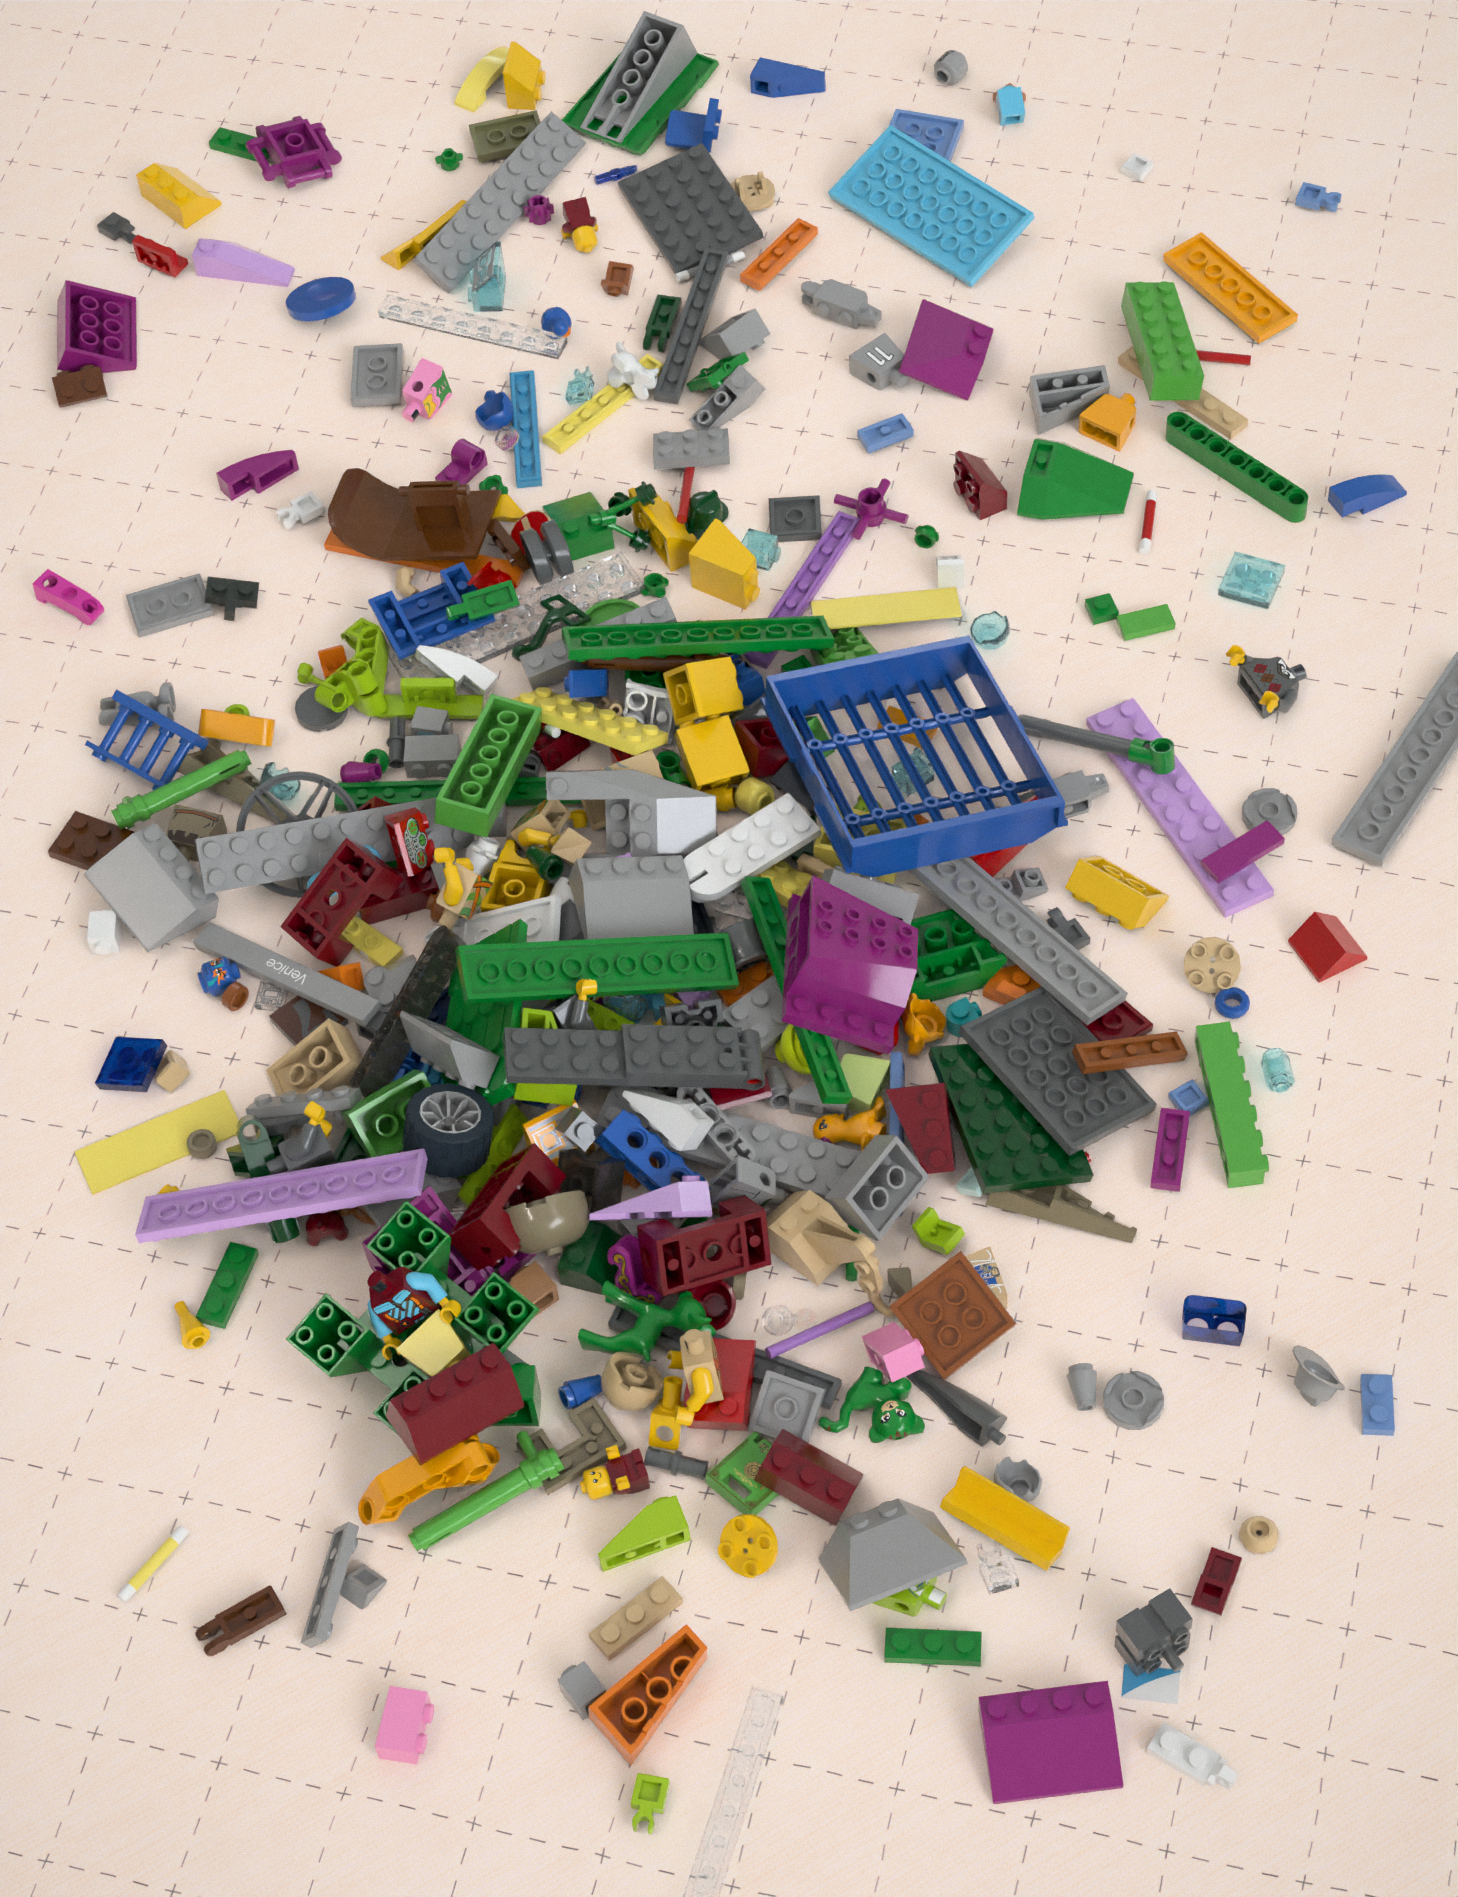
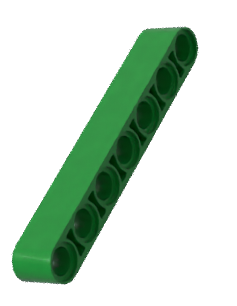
M1176 411L1167 416L1165 438L1169 444L1285 520L1298 523L1306 518L1309 496L1305 490L1186 413Z

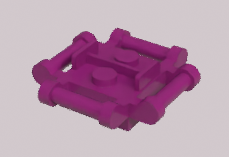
M300 115L293 117L289 121L269 126H256L257 138L250 139L246 143L248 152L253 154L262 169L263 178L266 181H272L277 176L282 175L288 189L295 187L298 183L322 177L324 179L332 178L333 173L330 164L336 165L342 160L340 152L335 150L327 137L324 125L320 122L310 124L308 119H302ZM262 148L267 149L275 165L270 166L261 151Z

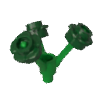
M644 481L641 482L642 485L635 488L637 496L630 499L623 492H616L608 502L609 509L597 511V514L588 515L589 525L598 524L599 526H606V528L615 530L630 538L629 546L635 549L634 552L636 553L640 552V550L645 551L651 542V537L648 536L649 531L637 528L634 533H631L616 525V516L629 515L632 511L631 505L638 501L643 506L655 504L654 499L658 497L651 483L647 485Z

